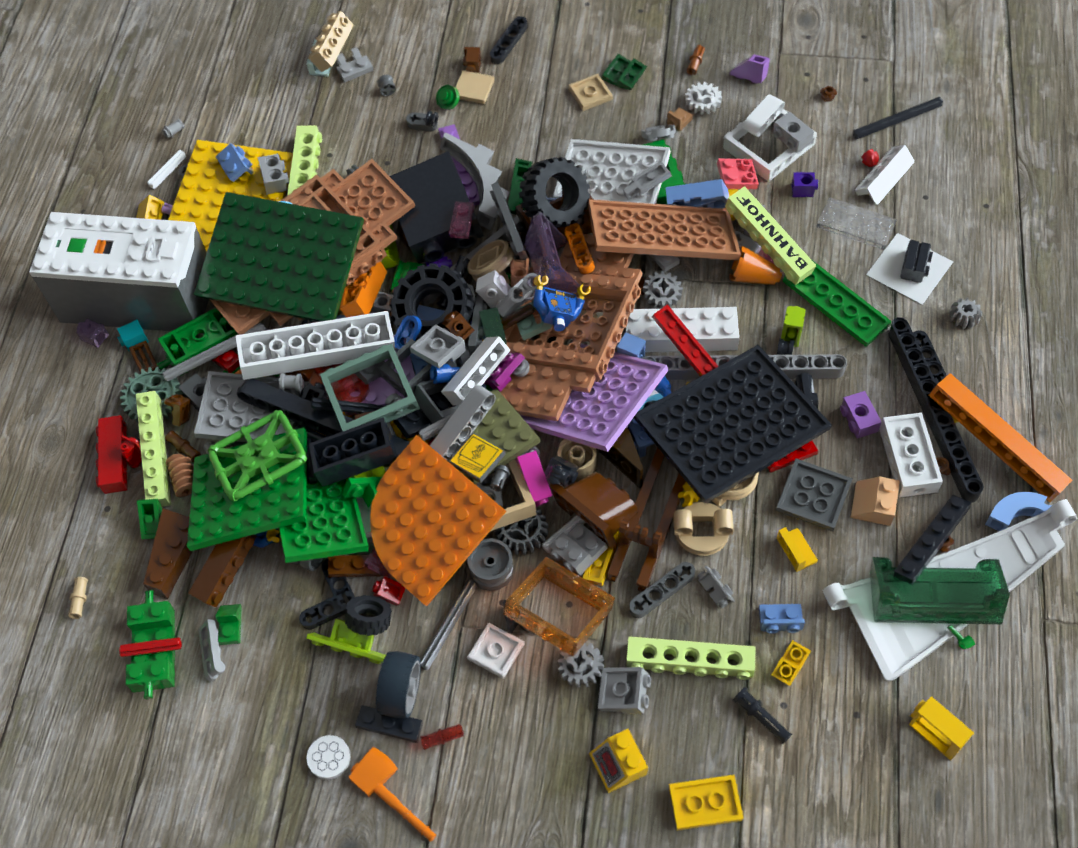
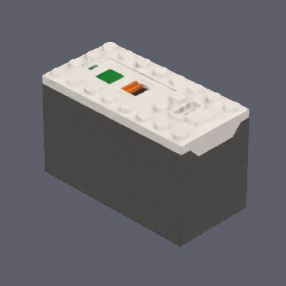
M51 212L29 271L60 323L122 327L138 320L142 329L173 331L205 314L209 299L194 295L207 254L194 222Z

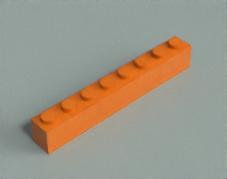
M951 373L941 380L929 394L933 400L1038 493L1046 496V500L1052 502L1072 482L1069 476Z

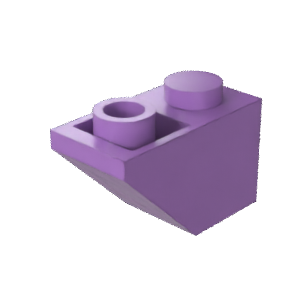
M754 54L736 65L731 70L730 75L738 79L751 80L753 83H762L767 77L770 58Z

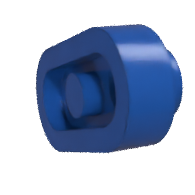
M406 316L402 320L394 336L396 349L399 350L405 345L404 338H406V343L411 339L416 340L422 328L421 320L417 316Z

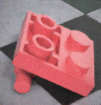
M718 158L717 166L720 178L728 189H741L744 186L747 189L758 188L759 183L752 159Z

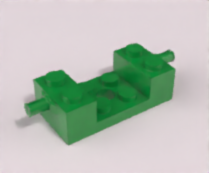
M214 308L158 338L167 359L157 363L160 370L170 365L174 367L238 334L217 308ZM204 333L203 337L195 338L197 334Z
M149 590V592L145 591V603L127 606V626L132 631L131 643L175 638V609L169 601L153 602L154 591ZM175 650L131 656V664L126 665V686L133 693L144 691V699H152L153 690L175 687Z

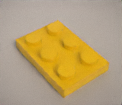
M735 775L669 784L677 830L739 822L744 819Z

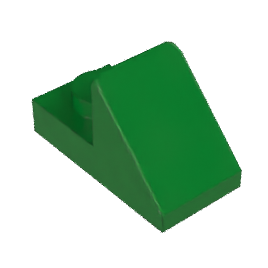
M382 477L348 478L342 493L345 498L363 497L369 508L378 492L376 489Z
M158 498L137 500L141 539H153L156 536L162 513Z
M241 604L221 605L217 611L215 618L219 623V645L241 644Z

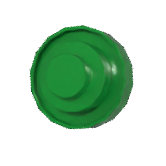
M451 85L440 87L436 94L437 105L445 110L453 109L459 102L460 95L458 90Z

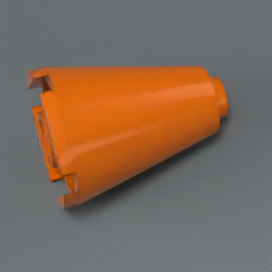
M740 246L741 256L739 260H734L731 268L734 270V274H730L729 280L775 285L776 282H780L782 277L780 268L747 247Z

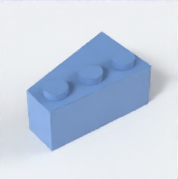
M722 179L665 187L668 205L725 208L729 197L728 188Z

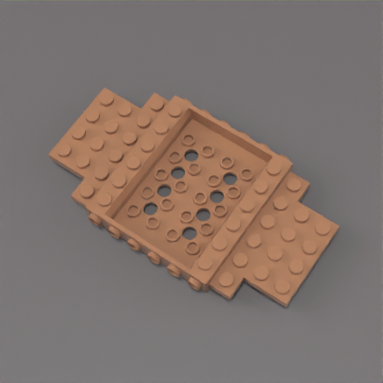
M373 159L369 160L345 179L334 169L321 178L315 175L302 186L292 191L291 194L280 200L294 205L363 217L364 223L346 286L353 283L356 278L366 273L372 266L381 262L387 256L384 248L398 239L388 226L415 207L414 201ZM210 300L238 335L246 333L268 315H271L280 326L293 317Z
M583 234L595 264V268L591 273L584 275L579 272L568 242L559 260L543 258L555 275L553 279L550 278L545 287L576 294L577 298L579 296L577 288L582 284V291L584 293L589 286L591 291L583 299L585 302L582 310H586V314L578 316L563 331H555L553 325L549 330L540 333V337L534 341L531 338L523 340L518 326L515 324L496 335L510 349L509 352L521 353L529 363L528 374L524 377H517L512 373L510 375L511 381L500 392L519 415L558 422L572 390L590 393L594 382H599L602 379L603 374L608 369L610 359L614 356L616 345L621 340V334L628 324V318L634 311L636 300L641 294L638 283L642 277L641 269L628 268L634 254L596 251L593 235ZM530 267L528 274H541L537 267ZM532 298L529 302L522 304L521 306L532 302L534 298ZM535 310L533 315L537 324H539L542 320L538 311ZM597 312H603L602 316L594 318ZM553 336L556 337L555 341H552L551 343L547 342L548 338ZM573 339L572 343L563 345L565 340ZM585 341L590 342L588 346L584 348L580 347L581 343Z

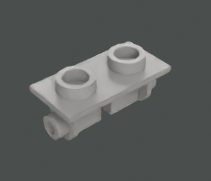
M705 566L707 572H700L698 574V581L707 592L712 588L715 589L709 595L716 605L724 608L728 605L727 600L734 602L735 600L731 596L734 594L727 584H722L719 580L722 577L715 568L710 569Z

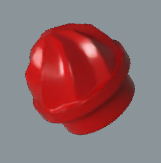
M873 149L866 151L861 156L862 163L868 167L876 166L879 161L877 151L874 152Z

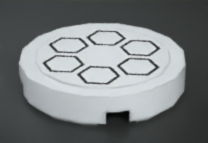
M332 735L323 736L314 741L307 754V763L312 773L320 779L327 780L342 775L341 773L348 768L351 759L350 750L344 740Z

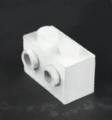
M494 270L477 279L476 292L497 315L500 314L495 306L509 295L512 287L507 284L503 276Z

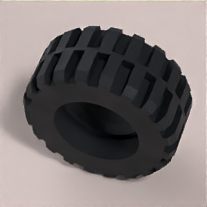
M555 157L536 162L535 165H531L528 168L529 172H525L522 177L524 181L520 182L522 192H519V198H522L521 206L526 209V216L532 217L531 221L539 224L540 227L553 229L570 226V224L578 222V218L583 217L585 214L583 210L588 209L587 201L590 199V194L588 193L590 185L587 184V177L585 174H582L580 166H574L575 162L572 160ZM550 177L557 179L564 191L563 204L558 210L550 205L546 197V184Z

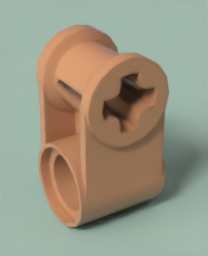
M513 258L510 262L511 287H514L528 274L529 258H526V260H514Z

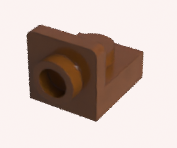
M174 394L164 400L165 405L173 407V425L180 426L189 421L190 399Z

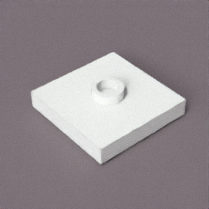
M488 623L467 656V659L504 679L525 643L521 639Z

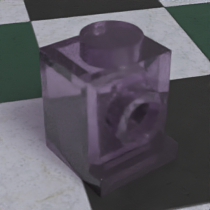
M86 319L85 322H80L77 326L76 333L80 340L96 348H99L109 335L103 324H98L89 319Z

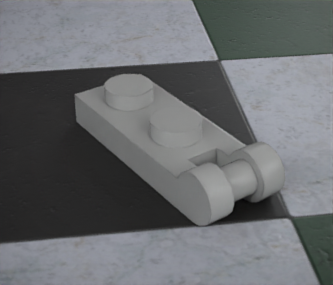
M207 619L198 631L204 675L208 681L212 682L224 672L225 664L220 658L221 648L218 644V629L216 628L215 620Z

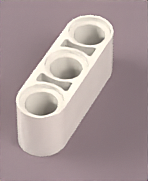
M770 94L767 95L747 117L743 124V129L759 137L782 112L785 102Z

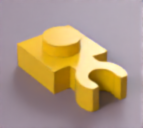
M687 482L683 485L684 492L678 494V498L684 497L683 507L691 506L700 499Z

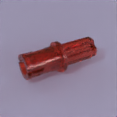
M461 724L443 730L439 728L437 732L420 737L423 749L426 750L440 744L446 745L445 742L463 737L464 731Z

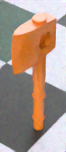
M375 747L371 748L363 759L352 767V773L349 776L350 781L368 797L373 793L377 794L387 805L397 811L403 819H406L416 828L421 835L432 842L436 834L383 786L398 768L383 752Z

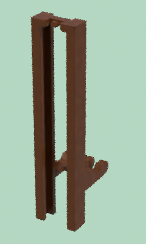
M658 447L635 502L638 513L629 521L622 520L619 528V545L607 573V580L615 582L631 541L648 546L649 552L636 583L639 586L638 590L642 592L648 588L672 525L673 514L677 511L681 498H678V494L684 492L683 485L686 483L684 478L678 474L657 531L650 538L647 537L649 528L643 527L640 534L641 525H638L665 457Z

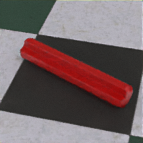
M177 637L120 645L119 653L121 657L180 650L182 641L181 638Z

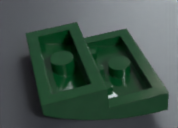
M618 53L603 73L601 79L619 88L632 90L647 69V66L635 58L630 61Z

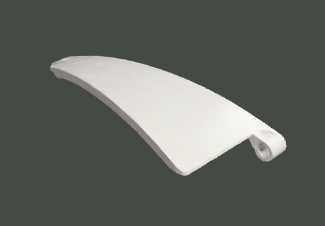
M1064 499L1056 502L1048 510L1035 517L951 550L948 553L933 557L913 585L893 577L894 571H890L848 585L834 583L825 587L823 593L831 610L850 608L884 679L892 681L952 638L954 635L947 628L950 624L960 632L1064 547V542L1057 530L1076 521L1077 515L1069 502Z

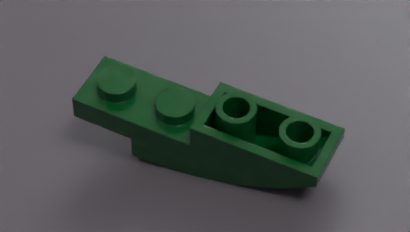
M515 159L508 198V207L512 214L516 215V206L522 203V198H519V192H522L520 182L524 181L522 177L525 172H529L528 168L532 165V161Z

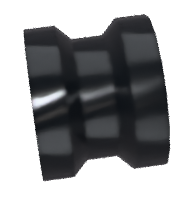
M779 338L776 355H792L794 340L784 341V339Z

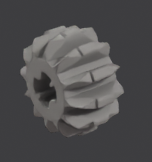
M968 297L965 301L959 298L957 302L952 304L949 311L950 322H956V327L960 325L963 330L966 326L971 329L980 321L982 316L981 305H975V300L971 302Z

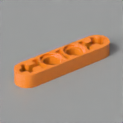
M570 224V226L565 228V234L575 263L581 274H589L594 270L595 264L579 224Z

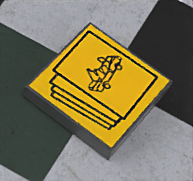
M473 433L449 460V463L482 483L505 456V450Z

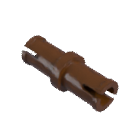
M171 430L165 436L166 441L171 443L177 452L191 458L192 462H194L195 457L201 456V453L192 447L187 439L181 438L175 431Z

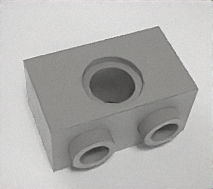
M790 111L776 120L773 128L775 137L796 153L812 143L814 131Z

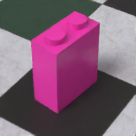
M537 451L518 456L515 460L535 502V506L539 507L547 504L552 493Z

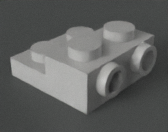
M438 325L433 326L410 346L411 353L437 368L443 366L448 360L454 362L466 351L465 342L460 336H456Z
M580 522L567 535L562 533L549 545L552 550L551 556L558 562L562 560L564 567L569 572L575 571L579 576L608 548L605 542Z
M642 667L602 669L598 709L600 711H621L623 714H644V708L649 706L646 687L651 685L650 675Z

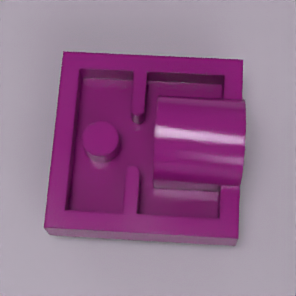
M509 352L486 379L485 385H489L492 389L497 388L501 392L511 381L510 375L525 359L521 353Z

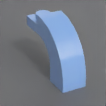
M1018 492L1010 494L996 504L985 525L1001 531L1008 528L1014 518L1019 516L1035 517L1048 510L1051 505L1045 504L1044 502L1047 497L1038 493Z

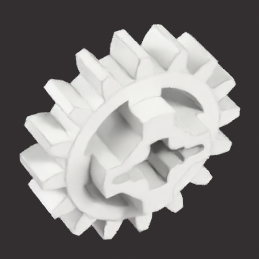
M698 82L697 86L691 85V89H687L685 100L686 105H689V110L694 109V113L700 111L701 115H703L704 112L710 114V110L715 112L716 108L720 107L722 96L721 91H718V87L713 88L712 83L707 85L704 82L701 85Z

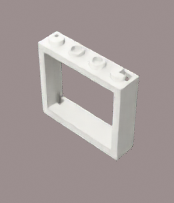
M783 109L775 120H778L788 112ZM740 122L735 129L726 133L723 148L737 159H752L755 172L769 182L815 145L817 133L814 131L812 143L800 152L796 153L788 148L770 164L737 141L747 133L743 129L744 122Z

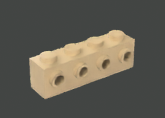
M342 11L328 16L327 23L321 29L322 33L316 38L317 42L310 50L311 53L308 59L321 72L333 66L353 27V24Z

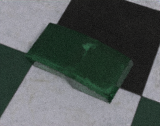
M498 308L479 311L485 338L499 336L507 345Z

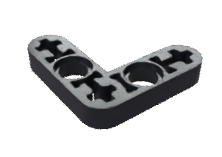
M328 559L322 563L321 568L334 596L301 612L299 620L303 628L307 630L319 627L345 614L346 604L342 594L345 593L348 600L355 598L345 576L328 577ZM339 580L344 582V586L341 589L333 587L334 583ZM326 606L334 608L330 615L323 614V609ZM317 611L319 612V614H320V616H321L320 619L318 618V616H317V614H316ZM307 616H310L312 618L311 623H308V621H306Z

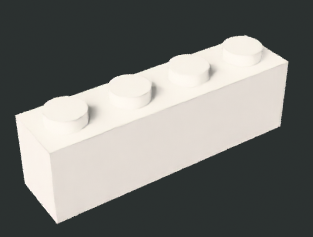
M499 336L485 338L441 392L452 405H460L473 387L476 385L482 386L509 353L510 349Z

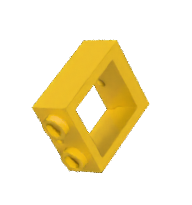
M932 696L926 702L922 699L910 715L913 719L909 725L950 761L974 734L971 729Z

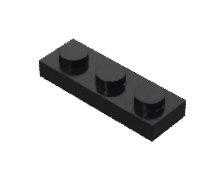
M361 705L355 723L356 728L415 743L418 741L423 721L420 719L385 716L377 713L375 708Z

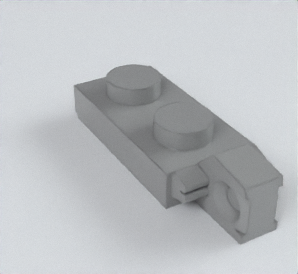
M662 161L658 162L632 178L629 186L623 189L624 196L629 200L636 195H642L670 178L671 172Z

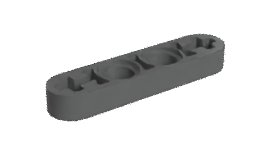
M683 562L631 600L629 605L631 615L635 618L646 616L690 583L695 576V567L689 562ZM683 569L685 571L690 570L689 576L687 574L681 576ZM667 580H673L676 586L674 588H667L664 583ZM650 592H658L660 598L658 600L650 599ZM645 598L646 603L642 606V611L639 609L635 611V605L641 606Z

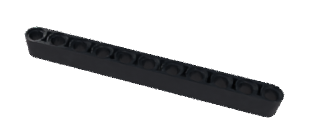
M897 317L892 321L888 333L889 338L943 457L949 462L951 475L962 499L974 503L978 500L984 488L981 478L952 416L929 396L937 383L908 321L902 317Z
M254 378L246 379L237 391L238 398L243 402L273 413L275 410H281L288 420L324 435L332 436L343 432L335 411L311 408L310 401ZM344 415L346 423L355 420ZM392 435L398 457L410 442Z

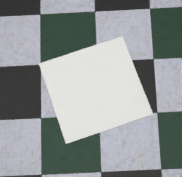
M897 233L866 275L923 305L953 261L930 250V252H933L931 262H927V266H930L928 276H924L921 283L901 279L902 266L910 239Z

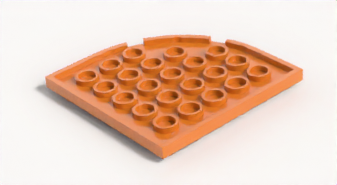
M416 435L391 464L376 489L378 492L372 501L370 513L371 535L377 555L388 572L419 601L428 606L506 513V510Z

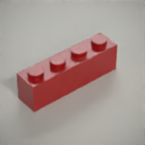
M121 415L99 418L98 426H96V435L98 437V443H96V451L98 453V459H96V468L98 470L96 485L98 488L100 487L104 494L127 491V461L120 452V446L124 442L121 436L127 437V424Z

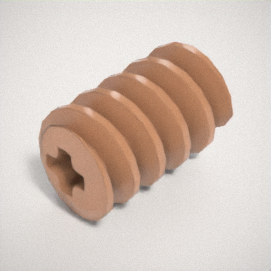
M173 454L166 460V465L172 479L171 482L175 495L177 497H185L192 494L193 465L191 464V458L184 457L182 454Z

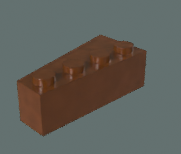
M162 509L143 582L148 591L152 590L154 595L166 599L169 598L193 552L187 547L189 517L167 509Z

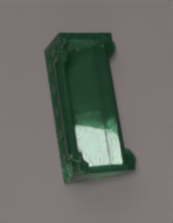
M872 557L870 581L874 622L1002 625L1010 592L999 559H983L977 563L976 568H925L915 583L910 585L893 577L894 570L897 567H892V561L889 558Z

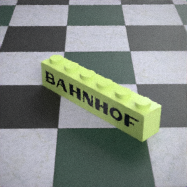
M745 186L728 197L725 205L728 213L738 220L739 225L746 229L752 240L761 246L763 252L772 258L778 268H781L788 280L797 285L812 274L816 267L815 263Z

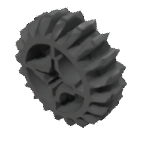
M539 509L536 510L535 516L515 522L508 530H506L508 526L506 525L494 531L497 540L505 543L511 552L515 550V554L518 555L519 551H522L523 555H526L527 550L533 553L534 547L540 549V543L546 541L545 536L548 535V523L545 522L546 516L542 515V511ZM534 528H537L535 534L529 538V533L534 531Z

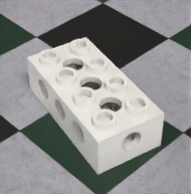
M914 413L883 417L879 430L893 479L900 480L898 497L937 493L943 480L923 414Z

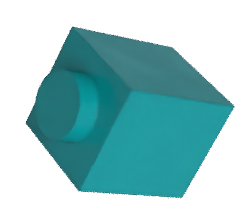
M138 320L117 329L120 334L117 338L121 346H126L129 352V347L145 340L149 343Z

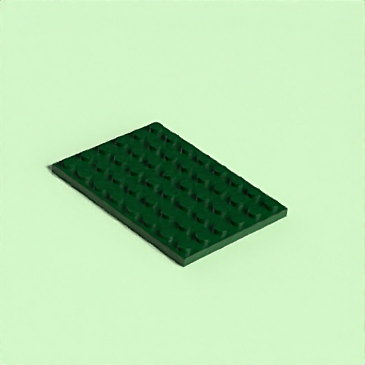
M225 192L194 295L200 298L318 322L334 320L338 314L364 219L354 215Z

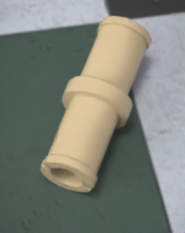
M77 577L74 580L75 583L73 593L70 594L71 605L68 617L72 619L82 618L83 604L87 599L85 593L88 579L85 577Z

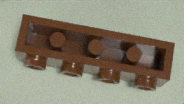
M250 535L216 544L191 587L189 594L205 604L217 608L223 600L229 585L233 582L238 569L242 566L247 553L254 545L257 536Z

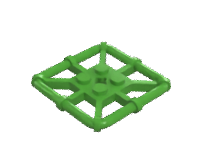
M275 410L273 413L248 426L240 427L241 430L218 441L214 445H210L208 448L209 458L215 469V477L220 481L225 494L231 501H237L266 484L271 485L274 483V480L305 464L307 460L305 450L298 439L297 431L292 428L287 416L281 410ZM270 423L265 434L254 440L252 439L251 432ZM282 424L286 435L273 442L272 438L279 425ZM244 436L248 442L237 449L224 448ZM292 443L297 453L296 455L279 454L278 450ZM218 457L236 458L237 462L223 468ZM279 462L288 463L270 474L267 470ZM242 470L240 479L235 488L232 489L227 477ZM261 472L263 473L264 477L246 486L250 478Z

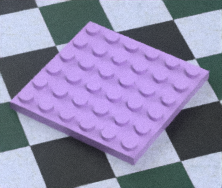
M585 344L580 345L581 348L588 346ZM614 352V356L608 363L606 373L603 374L599 382H594L590 393L572 390L558 422L520 416L534 430L608 452L668 372V367L665 364Z

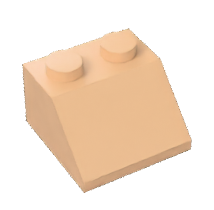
M879 476L856 481L850 518L891 526L896 512L900 480Z

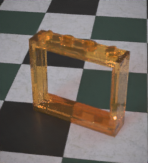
M545 557L506 600L503 614L521 624L527 630L542 637L545 641L555 645L561 651L574 657L611 612L615 597ZM543 578L599 611L576 639L519 605Z

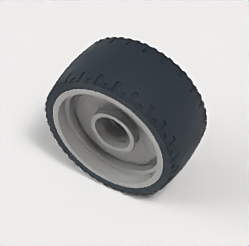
M392 651L386 654L380 669L376 689L377 713L396 718H409L414 708L421 673L419 656Z

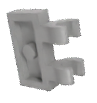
M357 47L351 49L353 61L347 63L342 53L337 56V63L339 65L337 72L344 83L374 71L366 55L361 57Z

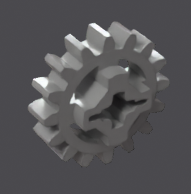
M661 271V274L654 272L653 276L648 275V279L644 281L642 290L645 293L644 299L649 298L648 304L653 302L654 308L658 305L663 308L667 304L671 308L672 304L676 305L678 300L681 299L683 290L680 287L681 281L676 282L677 276L671 277V272L667 275L664 274V271Z
M582 641L581 646H578L576 642H574L573 648L566 646L567 653L561 652L560 654L563 659H558L560 665L558 670L562 674L563 680L568 679L570 686L576 682L577 688H580L581 683H584L586 687H588L589 681L596 683L594 677H601L602 675L599 670L604 669V665L601 663L604 660L602 655H600L599 649H594L592 643L587 647L585 641ZM587 654L591 655L594 658V660H592V658L587 657ZM568 669H570V671H574L575 675L571 674L568 671Z

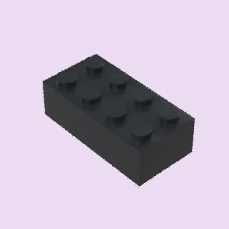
M384 417L309 443L314 474L322 487L392 463L397 458L392 434Z

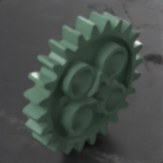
M149 367L148 372L141 369L140 375L135 372V378L129 377L130 383H124L126 389L121 390V393L124 395L120 397L123 402L121 406L124 412L132 420L135 419L137 423L136 394H138V391L142 390L139 393L156 391L161 400L163 398L166 400L174 394H182L177 377L170 381L164 379L162 373L166 371L165 368L161 371L159 367H156L153 371ZM163 400L161 401L162 415L168 419V413H172L173 407L165 405Z

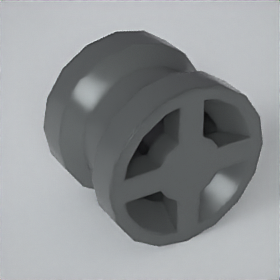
M382 75L378 78L377 84L383 96H390L395 93L396 86L392 76Z

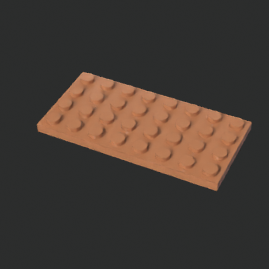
M590 199L588 201L596 251L726 260L740 259L741 252L727 209Z

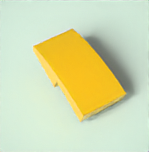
M792 640L771 676L791 686L811 650Z

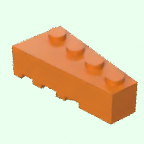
M382 262L376 263L366 273L360 275L353 283L345 287L340 309L346 318L370 313L387 274V270Z

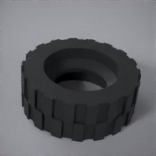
M373 595L357 596L346 605L345 625L352 632L359 633L360 635L382 634L390 626L391 605L386 600ZM370 613L376 615V617H364L359 614Z

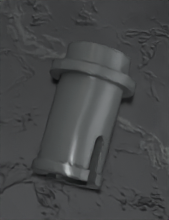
M498 465L494 469L495 475L490 483V488H493L494 491H502L504 482L510 475L509 468L505 465Z

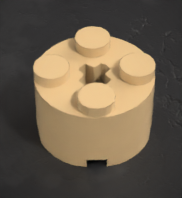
M567 439L560 443L557 456L579 466L575 482L594 473L597 467L596 448Z

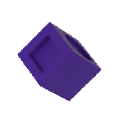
M793 172L791 182L792 197H814L815 190H818V179H815V172Z

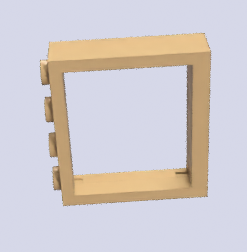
M515 459L507 463L506 466L509 468L510 476L522 503L506 508V513L491 531L536 515L535 502Z

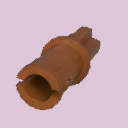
M697 45L693 55L690 56V63L686 70L688 74L695 75L697 73L698 67L702 63L705 47Z

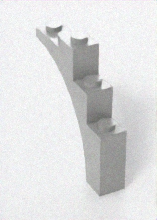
M445 133L439 149L444 152L449 151L450 155L460 162L471 175L476 184L480 201L476 217L481 226L490 230L499 216L497 207L490 194V191L493 190L491 184L498 182L502 171L489 165L494 151L481 144L476 148ZM501 188L507 201L510 192Z

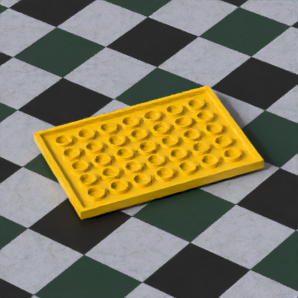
M197 140L168 220L194 222L207 252L225 192L273 201L284 199L287 191L266 194L258 157L279 154L280 160H284L286 170L283 173H287L288 179H290L293 153L239 146L245 152L244 156L252 163L251 168L254 173L251 175L246 171L233 182L228 178L216 158L229 144Z

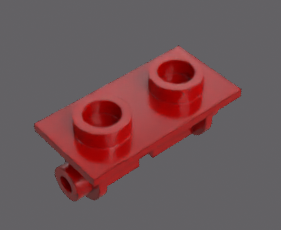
M122 435L121 437L124 442L120 446V452L126 458L130 467L137 468L142 462L140 442L133 437L128 438Z

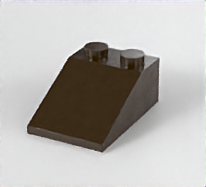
M626 427L608 452L600 449L599 452L640 489L643 482V466L629 428Z

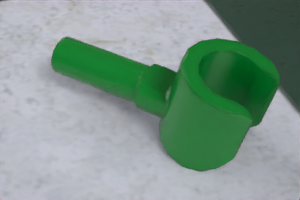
M951 624L947 627L958 640L960 648L969 649L975 645V641L970 635L963 638Z

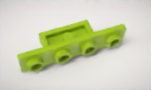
M339 618L335 619L331 637L317 633H309L306 637L312 640L314 645L324 646L326 644L331 646V650L337 652L345 650L350 652V655L353 657L362 658L364 656L370 658L369 661L376 664H381L386 656L371 650L375 635L366 636L354 633L351 629L347 628L345 620Z

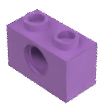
M865 391L843 398L842 405L840 406L841 413L847 418L849 429L852 433L854 432L857 439L879 431L882 422Z

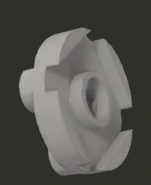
M660 125L646 128V131L641 130L642 138L647 141L658 140L657 137H664V139L673 138L674 133H676L675 125H669V128Z

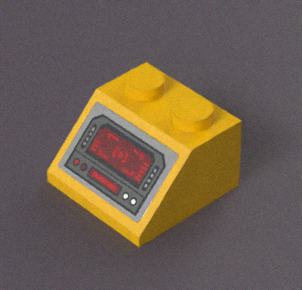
M629 729L607 738L589 753L608 793L648 774V766Z

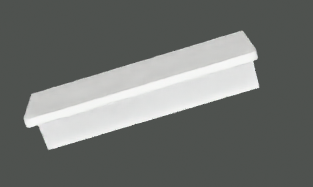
M906 145L892 147L855 189L857 195L869 194L874 204H879L914 163Z

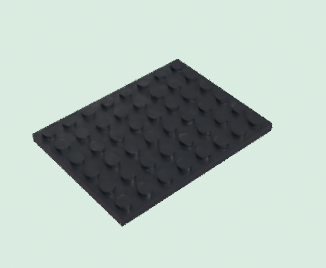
M759 345L754 346L638 411L634 416L636 422L704 504L827 432L832 427V424Z

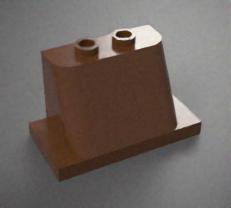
M598 472L566 488H563L560 484L549 485L557 505L570 516L575 513L594 529L596 536L605 542L611 550L617 545L614 535L619 531L622 520L629 521L638 513L637 506L630 499L629 494L624 489L619 490L610 478L606 479Z

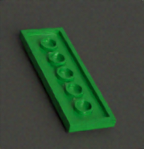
M815 263L816 267L812 274L797 285L788 280L786 275L783 277L782 282L865 347L873 342L892 323L890 319L817 263Z

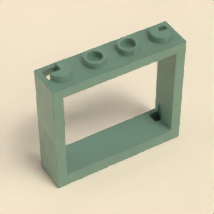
M392 343L383 345L373 352L364 353L359 358L348 360L342 365L327 369L324 373L320 374L342 431L383 417L386 423L420 409ZM392 358L408 397L346 423L331 383Z

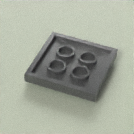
M795 459L776 511L834 531L853 478Z

